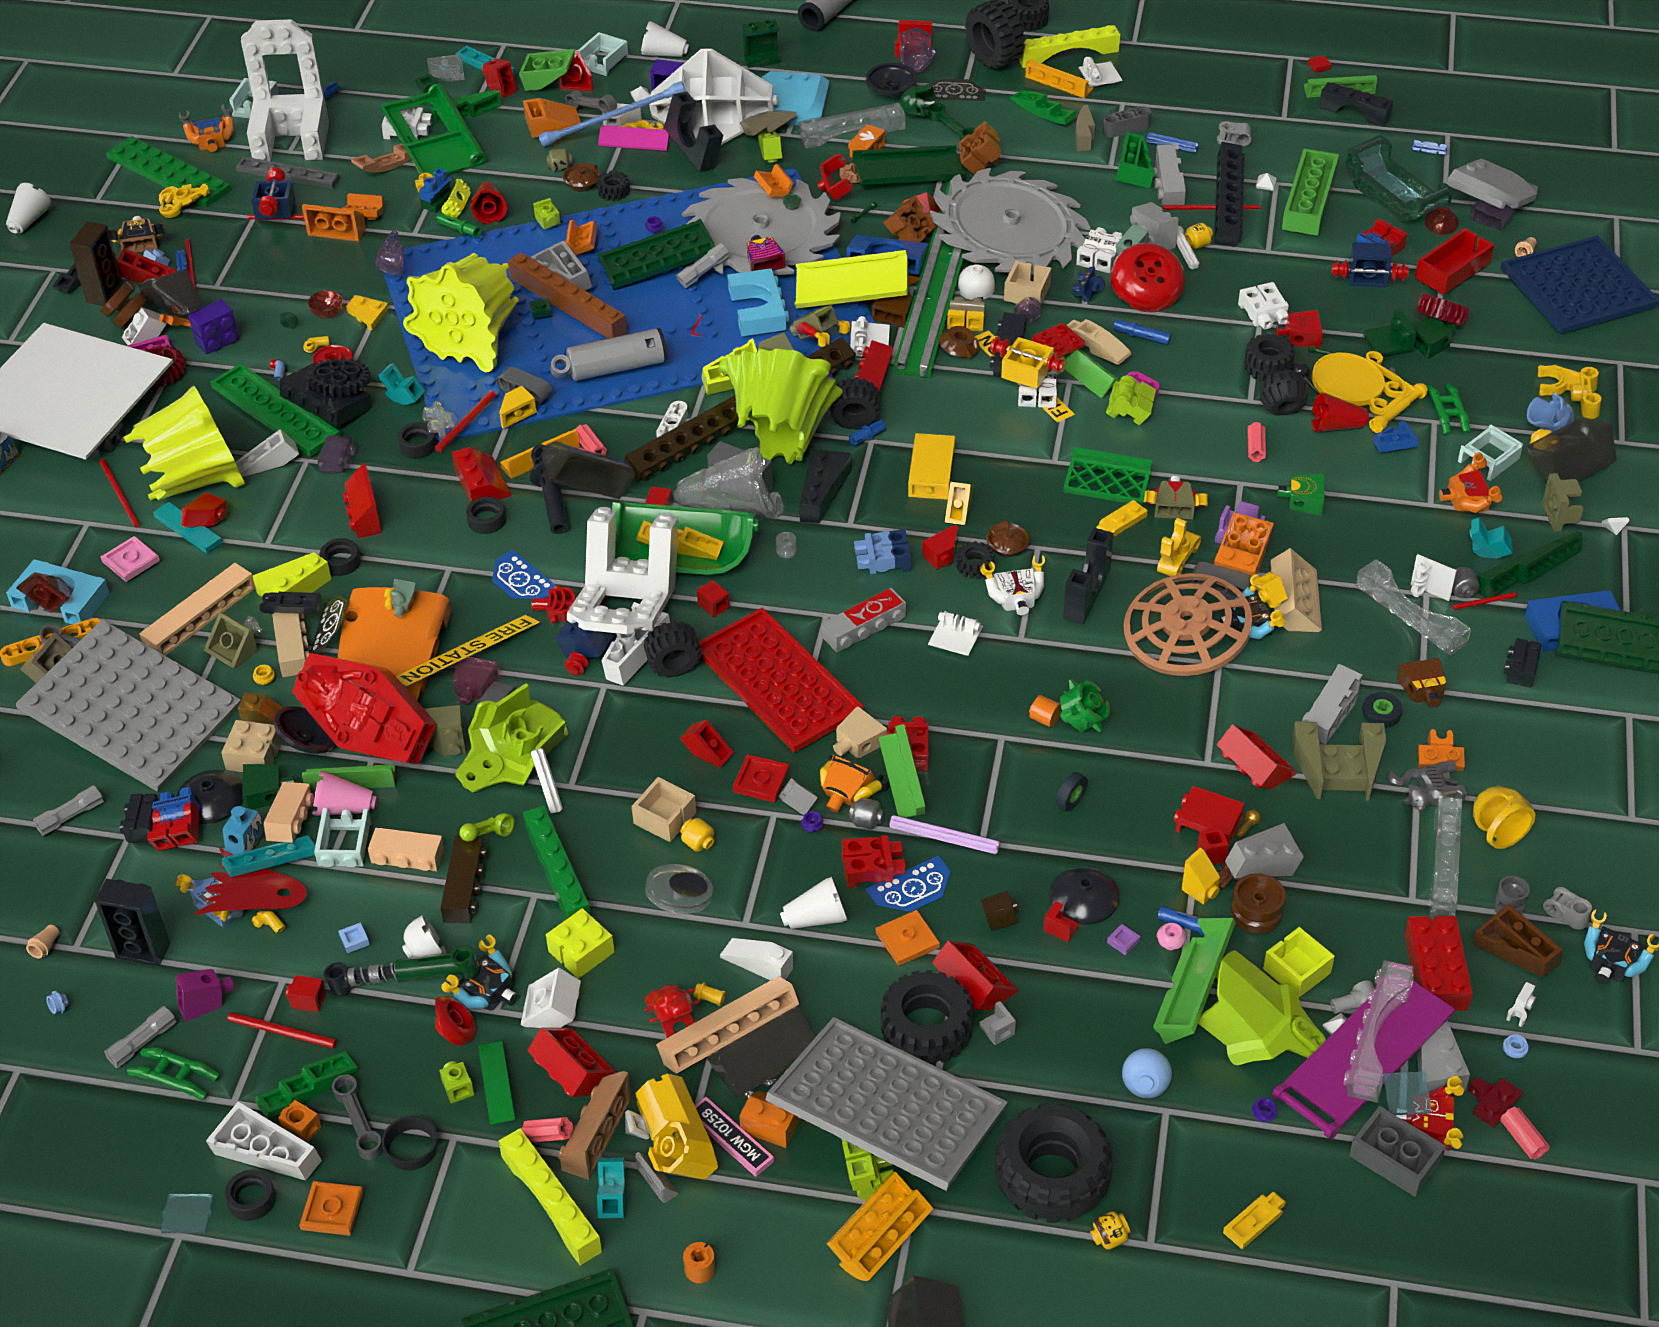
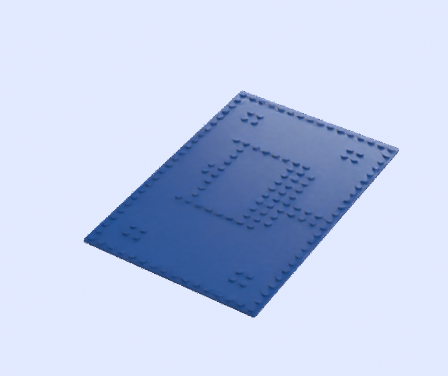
M784 170L793 181L792 187H795L796 179L801 180L797 170ZM753 176V177H750V178H745V179H748V180H752V181L758 182V181L754 178V176ZM728 182L560 216L559 225L543 229L538 221L528 222L526 224L482 232L478 238L471 235L456 237L429 244L386 251L378 255L417 380L425 390L422 396L438 443L490 391H494L496 397L453 440L503 429L501 427L499 411L507 392L498 387L496 379L510 366L547 381L553 391L540 405H536L537 413L506 428L704 385L702 381L703 367L722 356L725 357L733 352L735 348L742 347L752 338L758 351L759 342L784 332L794 351H798L806 357L823 347L818 345V338L814 339L809 336L800 339L798 335H792L790 326L798 318L829 305L796 309V265H787L794 270V274L777 275L778 287L781 288L782 293L781 299L785 301L784 311H788L789 322H786V330L741 336L737 310L759 307L766 304L767 301L759 298L731 301L728 290V275L738 272L729 265L723 267V274L710 268L687 288L680 284L676 275L695 262L612 289L608 277L598 261V253H603L686 224L695 216L682 217V213L690 205L709 199L699 197V193L711 188L734 187ZM649 217H659L663 222L662 230L656 233L647 231L645 223ZM570 220H574L578 227L595 221L597 233L594 249L576 255L587 270L592 285L591 288L585 291L625 314L627 333L624 335L661 328L666 342L668 361L574 381L571 374L562 379L554 377L550 367L555 356H566V349L568 347L608 338L551 303L549 304L552 316L533 319L530 301L543 298L511 280L509 269L506 271L507 278H509L515 288L510 299L514 296L519 299L511 313H516L518 322L512 325L509 323V326L503 327L499 331L496 367L490 372H483L475 361L467 356L461 363L453 356H447L442 360L436 353L429 351L423 341L418 336L409 333L403 325L404 318L414 313L413 306L408 300L409 286L407 278L409 276L421 277L440 270L446 263H455L470 256L472 253H476L478 257L486 258L490 264L500 265L503 263L508 264V260L521 252L531 258V256L563 240L566 241ZM835 244L813 252V254L823 255V259L819 261L841 258ZM864 301L830 304L839 321H849L850 331L847 334L840 333L839 326L836 325L821 333L829 334V344L843 337L850 345L852 321H857L859 317L863 316L868 323L875 322ZM700 315H703L702 318H701V320H700V322H699V324H698V326H697V328H696L695 331H694L695 334H700V335H702V336L700 337V336L690 335V333H691L692 329L694 328V326H695V324H696V322H697L699 316H700ZM561 363L555 365L559 370L566 368Z

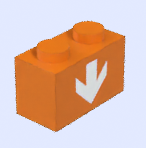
M867 124L850 140L848 145L850 157H852L854 150L882 149L885 145V130Z

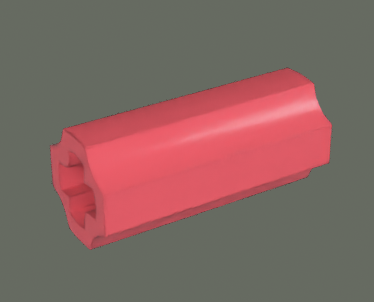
M1254 422L1248 426L1247 431L1248 458L1253 462H1260L1266 456L1265 426H1262L1259 422Z
M587 424L579 425L576 430L578 431L580 444L594 461L602 460L606 456V447Z
M1513 1107L1508 1109L1501 1116L1500 1121L1530 1159L1536 1160L1549 1150V1144L1520 1108Z
M567 1117L524 1121L521 1130L530 1142L565 1140L570 1138L573 1132V1124Z

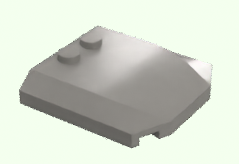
M1482 158L1454 169L1446 183L1448 186L1498 208H1504L1505 205L1511 208H1518L1535 200L1538 186L1525 181L1514 172Z

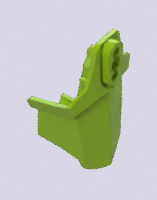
M527 683L497 703L492 701L479 703L468 728L471 750L456 770L457 779L464 788L471 792H477L502 782L524 786L535 768L531 752L535 749L543 748L545 754H548L568 736L566 722L559 713L535 700L530 701L529 685ZM475 776V780H468V778H473Z
M1236 950L1225 955L1215 977L1218 979L1217 996L1219 1001L1201 1014L1198 1024L1226 1045L1228 1057L1234 1065H1241L1252 1061L1271 1060L1285 1050L1309 1058L1326 1039L1301 1007L1296 988L1289 984L1278 985Z

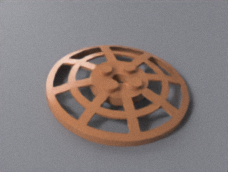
M1180 574L1157 581L1136 596L1125 615L1124 635L1131 653L1148 668L1175 676L1199 675L1224 666L1242 651L1251 635L1253 625L1252 613L1243 593L1226 580L1206 574ZM1185 580L1205 581L1202 585L1192 583L1175 585L1174 583ZM1214 583L1224 586L1235 593L1239 599L1227 600L1219 591L1211 588ZM1166 585L1167 589L1156 594L1149 603L1140 602L1152 591ZM1180 589H1198L1194 596H1182L1179 592ZM1206 592H1209L1221 602L1208 604L1202 598ZM1168 593L1173 597V600L1166 605L1155 604ZM1232 607H1244L1245 624L1242 633L1230 627ZM1225 609L1224 623L1213 620L1212 611ZM1133 610H1144L1142 616L1143 629L1131 635L1130 618ZM1150 611L1160 612L1161 621L1149 626L1148 618ZM1184 616L1192 617L1189 620L1182 619ZM1163 628L1170 637L1167 643H1165L1153 633ZM1210 628L1219 631L1216 635H1214L1212 638L1205 642L1201 637L1205 633H1207ZM1226 634L1237 640L1226 652L1214 659L1210 658L1207 649L1218 643ZM1147 636L1155 646L1163 649L1159 661L1145 654L1136 645V642ZM1177 640H1193L1195 643L1193 646H1175ZM1199 652L1202 663L1192 665H1172L1167 663L1171 653L1188 654Z

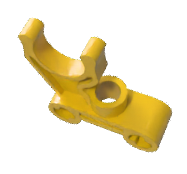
M1540 365L1538 367V377H1554L1559 382L1551 385L1541 384L1539 395H1552L1553 393L1561 395L1566 390L1571 391V402H1580L1582 416L1587 419H1595L1600 414L1601 396L1592 392L1597 389L1599 372L1593 367H1585L1579 373L1557 365Z
M1180 518L1175 520L1172 538L1164 536L1161 542L1160 554L1162 557L1158 563L1157 572L1170 577L1182 573L1185 562L1191 553H1196L1201 543V536L1186 531L1187 521Z

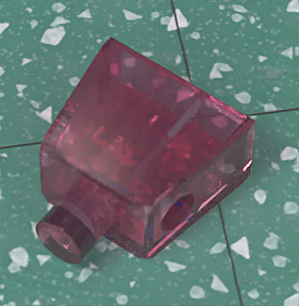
M466 657L457 662L453 686L460 703L467 705L472 698L480 700L491 684L495 681L498 682L500 679L498 662Z

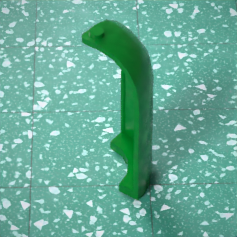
M613 502L612 511H617L615 559L627 557L633 561L639 559L649 560V545L637 541L636 538L643 521L653 524L656 517L663 513L679 517L678 529L684 531L686 526L723 541L717 560L677 553L676 572L704 575L725 573L742 561L750 549L753 533L759 530V520L756 519L755 513L629 502Z

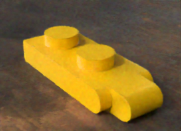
M1133 500L1103 518L1097 528L1113 532L1114 536L1147 517L1148 510Z
M1272 1192L1267 1197L1262 1194L1224 1227L1223 1233L1243 1250L1282 1215L1283 1211L1281 1209L1286 1204V1201L1275 1192Z

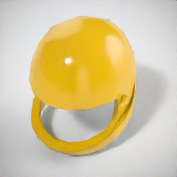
M1504 786L1490 787L1481 792L1474 800L1473 817L1476 824L1483 831H1488L1486 840L1496 849H1504L1514 845L1529 832L1534 824L1536 816L1534 809L1529 801L1514 789Z

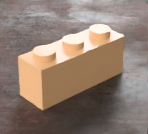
M282 783L264 821L266 841L293 843L296 835L301 831L303 820L307 818L309 806H312L314 802V795L310 792L309 784Z
M375 828L368 847L371 863L398 866L400 868H414L423 871H438L445 851L442 836Z

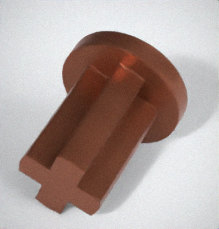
M1225 861L1221 865L1222 870L1218 873L1220 876L1219 888L1221 890L1234 878Z

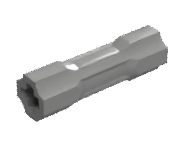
M722 243L717 244L693 265L679 272L676 275L678 281L684 288L689 287L714 265L720 264L730 256L729 251Z
M93 785L78 793L75 798L63 805L33 818V821L38 831L44 836L58 828L66 820L83 811H88L104 801L98 789Z
M165 1006L160 1007L142 1025L106 1049L104 1052L107 1059L116 1068H119L133 1057L135 1052L174 1025L176 1023L175 1017Z

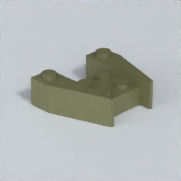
M1294 721L1292 733L1293 756L1315 797L1321 799L1322 790L1365 791V799L1369 800L1386 743L1384 723H1361L1358 738L1359 745L1319 744L1317 722Z

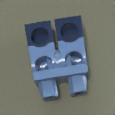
M905 529L879 532L872 535L871 533H866L865 540L854 541L855 555H858L856 556L858 569L869 568L870 574H876V571L885 572L896 568H902L903 572L911 571V555Z

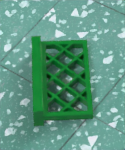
M1073 447L1063 492L1122 503H1129L1135 500L1143 506L1145 491L1147 490L1152 473L1153 460ZM1074 466L1084 467L1085 470L1077 473ZM1097 469L1105 473L1097 477L1093 471ZM1089 473L1093 479L1085 483L1081 477ZM1120 473L1125 476L1117 480L1113 474ZM1137 476L1143 477L1145 479L1139 483H1136L1133 477ZM1109 477L1113 483L1105 486L1101 480ZM1075 480H1078L1081 484L1078 487L1069 486ZM1129 480L1133 486L1125 490L1121 484ZM1097 483L1101 489L1094 491L1089 486ZM1116 486L1121 491L1118 494H1111L1109 492L1110 489ZM1137 490L1140 494V499L1131 497L1129 493Z

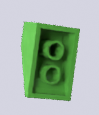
M575 49L527 54L519 72L525 91L542 89L565 74L574 57Z

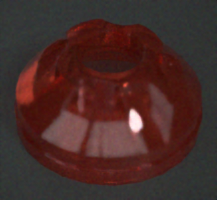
M1437 208L1429 212L1425 218L1426 228L1433 233L1447 235L1454 233L1458 229V217L1449 208Z
M324 290L313 294L308 300V306L314 315L325 319L334 317L341 310L343 301L339 293Z

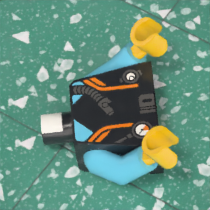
M1258 574L1251 577L1250 583L1252 586L1247 587L1242 592L1249 603L1252 613L1253 625L1250 638L1255 639L1272 635L1274 626L1282 627L1285 624L1281 611L1276 610L1271 614L1265 603L1260 599L1259 594L1255 593L1256 590L1259 591L1260 589L1253 585L1252 581L1260 577ZM1232 607L1230 627L1242 633L1245 624L1244 607ZM1225 616L1220 617L1219 622L1224 623Z
M1595 909L1591 914L1593 924L1588 928L1584 947L1587 958L1591 960V970L1597 972L1595 975L1596 980L1602 984H1608L1610 979L1623 982L1626 977L1631 978L1643 973L1654 957L1653 952L1659 950V944H1651L1655 935L1651 934L1648 937L1647 943L1649 946L1645 949L1646 945L1603 926L1599 929L1600 924L1604 923L1606 919V913L1604 912L1602 920H1596L1594 917Z
M492 935L486 936L490 946H486L482 940L479 942V948L484 952L488 951L489 955L484 954L478 960L480 971L475 977L461 979L458 982L456 976L448 975L446 980L451 985L447 982L442 984L444 992H453V996L468 1009H487L492 1011L501 1002L511 1006L517 999V993L512 991L511 970L500 951L494 949L495 939Z

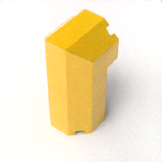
M665 1074L661 1076L663 1079L656 1082L655 1079L648 1080L635 1094L638 1109L654 1144L653 1148L649 1147L648 1152L654 1169L706 1180L718 1168L712 1143L683 1078L672 1074Z

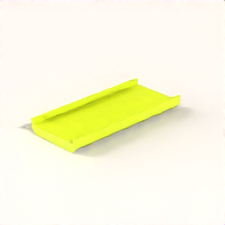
M906 250L796 264V309L908 295V256Z

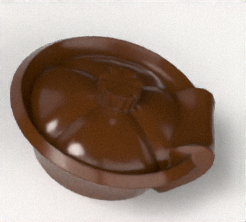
M581 162L569 167L563 173V180L574 191L585 192L594 187L600 172L596 164Z
M953 326L939 337L941 347L953 356L970 359L980 351L977 338L974 337L970 329L964 326Z
M1004 520L990 527L986 540L988 545L999 556L1014 557L1028 546L1030 536L1023 527Z

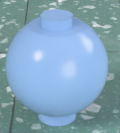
M1143 1048L1134 1051L1127 1057L1122 1068V1078L1125 1086L1132 1094L1141 1098H1154L1161 1095L1168 1088L1172 1078V1069L1169 1061L1162 1053L1154 1049Z

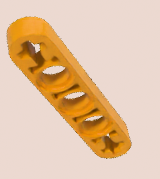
M91 618L60 629L66 635L78 633L75 637L82 639L101 620ZM53 633L47 634L44 639H48ZM40 635L3 647L0 650L3 664L12 666L27 661L42 645ZM36 646L34 650L27 651V648Z

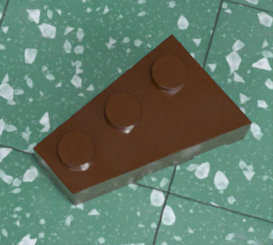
M1510 904L1477 929L1474 935L1475 947L1542 978L1561 964L1563 949Z

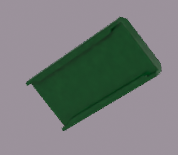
M956 145L854 150L852 155L853 165L861 186L922 181H950L958 174H960L962 180H965L967 175L958 157Z
M698 219L697 221L683 224L662 233L630 242L618 248L598 253L597 257L612 289H616L698 261L715 245L701 219Z
M1562 600L1560 604L1558 646L1555 656L1659 674V617Z
M612 1268L461 1319L463 1327H633Z

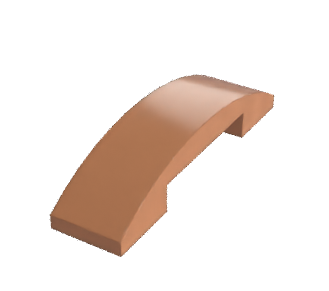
M399 144L394 146L393 153L374 159L363 155L353 158L351 162L368 172H385L405 164L411 158L404 146Z

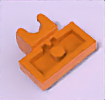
M1434 729L1429 732L1428 745H1419L1417 749L1418 768L1434 765L1439 762L1454 761L1457 771L1464 770V748L1452 747L1453 732L1451 730L1447 731L1445 739L1438 738Z

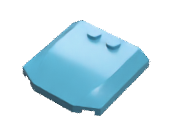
M770 71L762 76V79L773 85L774 94L778 96V105H775L774 110L794 111L797 114L784 123L785 125L804 126L809 125L808 121L817 119L818 122L822 121L830 87L829 80L822 75Z

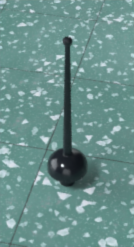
M1298 363L1293 364L1291 369L1300 373L1313 390L1320 394L1308 378L1310 374L1308 365L1302 364L1299 366Z

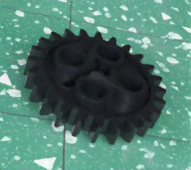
M337 357L334 360L327 358L326 362L320 360V364L314 363V366H310L306 374L308 387H312V391L317 390V393L324 392L325 396L330 393L332 397L336 394H339L340 397L343 394L350 396V392L357 394V390L363 391V387L367 388L371 380L369 367H365L364 363L360 364L359 360L353 362L352 358L348 361L345 358L338 360Z

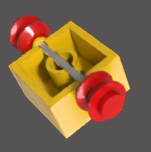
M997 336L990 344L992 354L995 355L999 352L1000 357L1003 358L1001 378L1037 389L1048 372L1054 369L1056 375H1059L1066 367L1064 356H1061L1059 359L1056 358L1053 347L1018 337L1014 344L1010 346L1007 338L1001 341V337Z

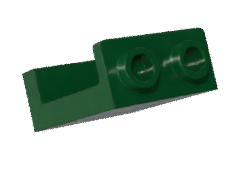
M776 19L742 24L744 60L747 68L780 63L777 38L779 27Z

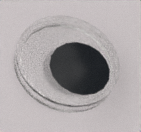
M667 864L653 869L648 874L645 892L649 900L657 907L673 913L689 914L701 911L709 905L712 898L713 885L704 873L693 867L681 864Z

